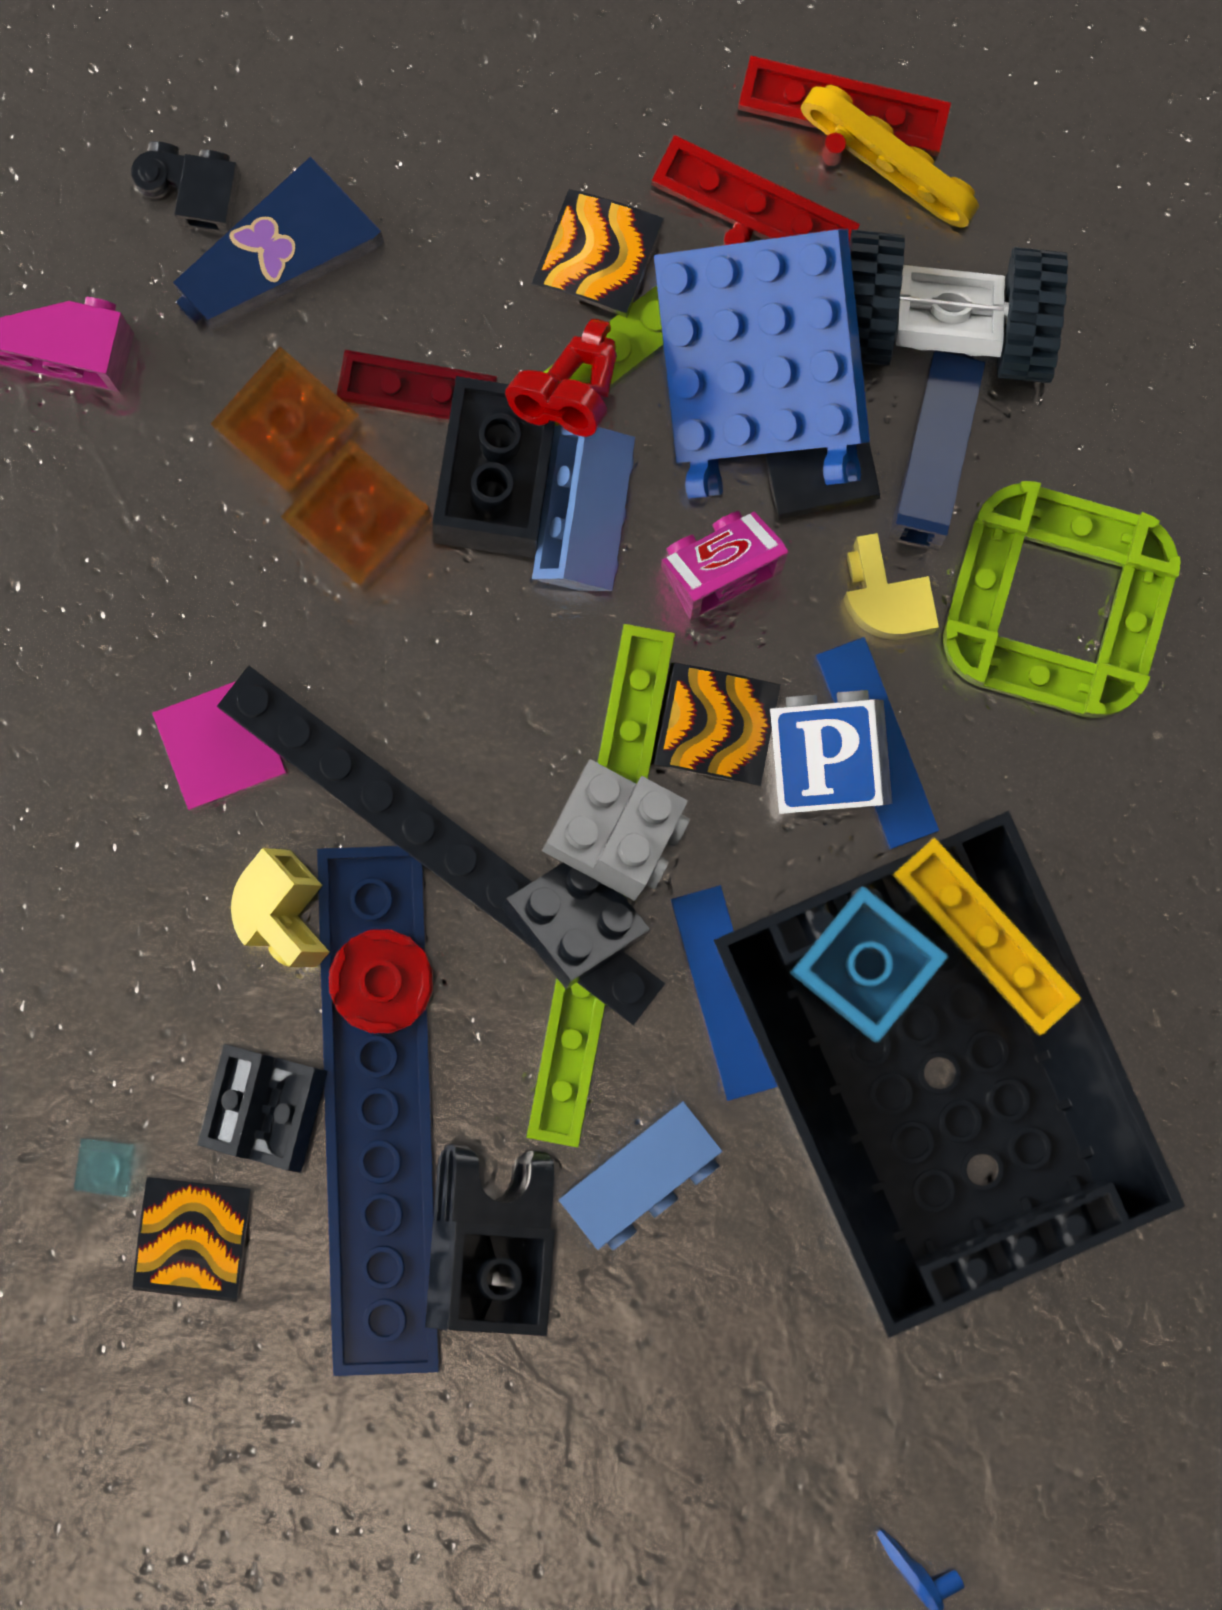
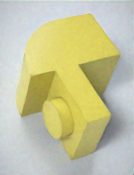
M878 533L857 537L854 542L855 551L847 552V560L852 583L861 582L862 589L848 591L843 598L851 618L864 631L887 640H901L934 634L939 625L929 576L888 584Z
M262 848L243 871L236 883L232 896L231 913L233 925L244 946H269L270 954L284 966L318 967L329 954V951L298 915L323 885L292 850Z

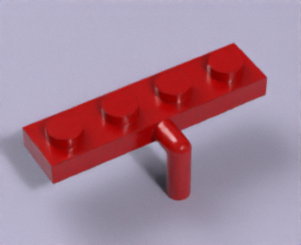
M750 55L738 110L817 128L803 115L801 105L813 87L825 88L827 85H833L844 90L852 98V104L867 116H875L888 123L894 131L893 135L906 145L917 147L929 155L938 157L951 102ZM831 133L826 136L822 158L829 166L838 165L842 161L846 146V140L843 135Z
M676 135L673 136L651 181L652 186L733 224V228L727 231L724 236L723 245L749 242L752 234L766 240L839 229H848L850 241L852 229L859 230L860 227L859 223Z

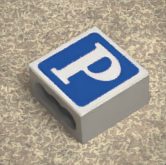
M868 690L838 692V703L817 704V695L785 697L786 707L770 709L779 814L892 804L884 700H869Z

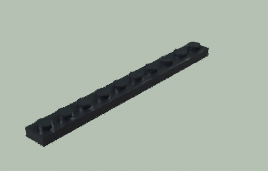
M248 665L217 705L219 710L534 950L501 908L506 898L532 882L530 879ZM622 952L577 982L578 985L632 1026L635 1025L666 984L625 952Z

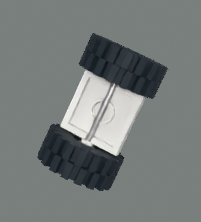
M852 229L849 245L862 363L890 366L896 332V346L909 347L921 351L937 350L964 353L970 356L997 357L998 378L1041 383L1052 382L1058 361V350H1060L1061 331L1064 324V307L1067 297L1068 255L1066 252L1014 247L1011 251L1005 280V276L904 265L905 235Z

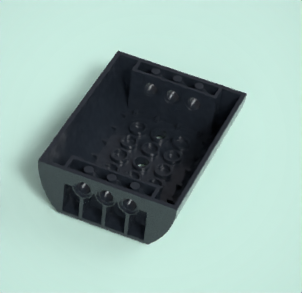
M1009 810L938 842L1081 998L1080 1001L1040 1036L893 876L919 850L713 940L888 1338L1186 1207ZM862 886L948 956L878 1042H873L790 973ZM937 1057L949 1061L954 1071L951 1083L941 1089L930 1086L924 1077L926 1064ZM978 1154L990 1156L996 1164L995 1177L985 1185L973 1183L967 1174L969 1161Z

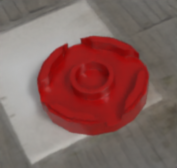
M391 929L368 930L351 938L336 953L329 970V993L337 1011L352 1026L369 1033H394L412 1025L426 1011L433 993V969L425 951L410 937Z

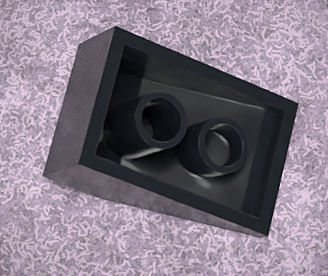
M456 376L432 522V543L535 558L555 422L549 420L544 425H534L516 415L509 406L505 395V390L509 384Z

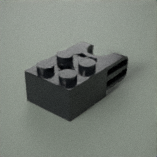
M450 1144L440 1153L436 1179L426 1328L547 1336L555 1229H551L554 1162L547 1152L528 1151L517 1158L513 1165L508 1189L496 1200L490 1198L481 1186L478 1155L469 1147ZM488 1273H493L491 1285H487Z

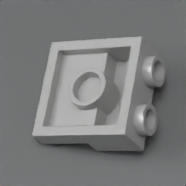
M589 759L542 851L635 901L646 885L655 889L663 876L669 861L661 857V854L667 842L676 846L690 821V818L682 815L688 800L643 776L640 777L637 783H634Z

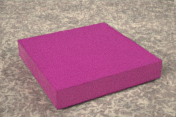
M235 682L152 713L189 811L287 775L281 756L217 708L219 702Z

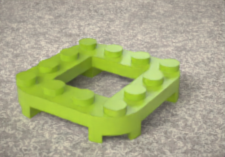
M1021 481L1019 484H1013L1000 489L985 501L971 529L943 629V645L947 663L967 682L984 689L1087 718H1103L1120 713L1143 693L1151 677L1148 675L1175 579L1179 576L1180 556L1177 554L1171 536L1159 524L1160 521L1147 513L1142 512L1138 515L1040 487L1041 483ZM1024 539L1123 567L1096 664L998 636V629Z

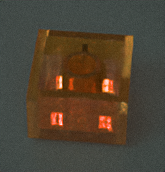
M281 346L210 424L223 441L293 502L362 427L359 415Z
M349 439L283 513L281 519L286 527L364 594L432 515L429 507L354 441Z

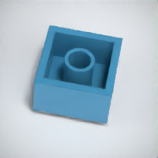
M862 886L790 973L873 1042H878L948 956Z

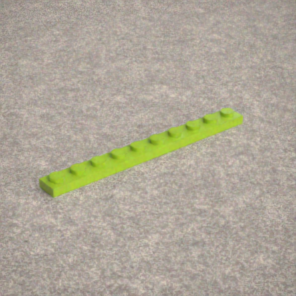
M624 624L597 763L637 783L641 776L648 779L675 633ZM556 979L526 1138L578 1148L605 1004L577 983L565 989L559 980Z

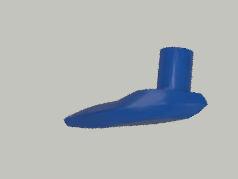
M883 1529L877 1532L890 1559L928 1609L943 1610V1600L965 1588L961 1577L955 1569L933 1581L925 1568L913 1560L893 1537Z

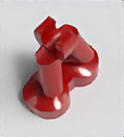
M591 319L586 325L582 337L574 336L547 373L534 370L520 371L505 390L506 399L513 412L521 419L534 425H544L550 420L558 422L563 428L575 435L583 437L592 436L607 415V407L603 399L608 398L617 358L615 341L606 338L607 334L611 331L610 322ZM583 363L592 365L591 383H583L570 378Z

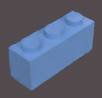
M561 425L555 426L533 568V580L578 591H613L614 577L618 570L617 557L622 525L626 517L625 504L629 477L634 463L635 437L598 427L592 436L583 437L567 431Z
M682 1101L562 1195L559 1201L597 1250L607 1243L613 1251L637 1232L631 1224L647 1211L655 1218L679 1198L673 1190L688 1178L697 1185L720 1166L714 1158L723 1151Z

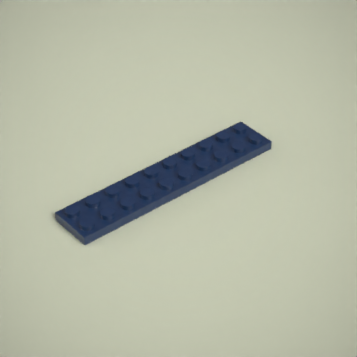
M398 846L317 849L318 881L323 885L318 891L320 942L329 951V954L320 965L324 1070L328 1071L324 1083L333 1376L436 1373L440 1371L438 1329L425 1327L434 1219L428 1006L426 1011L412 1025L394 1033H369L348 1023L337 1011L329 993V970L336 953L351 938L368 930L391 929L410 937L426 953L423 865Z

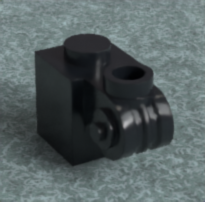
M160 141L149 142L148 151L140 154L134 160L131 167V176L139 192L147 198L159 199L164 197L171 187H174L178 190L174 215L180 226L225 234L232 229L241 179V172L237 163L230 161L228 154L219 151L200 150L199 156L185 154L184 156L179 155L180 148L176 145Z

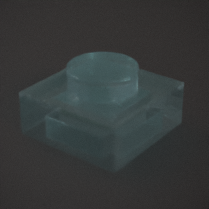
M81 1138L74 1191L128 1197L135 1144Z

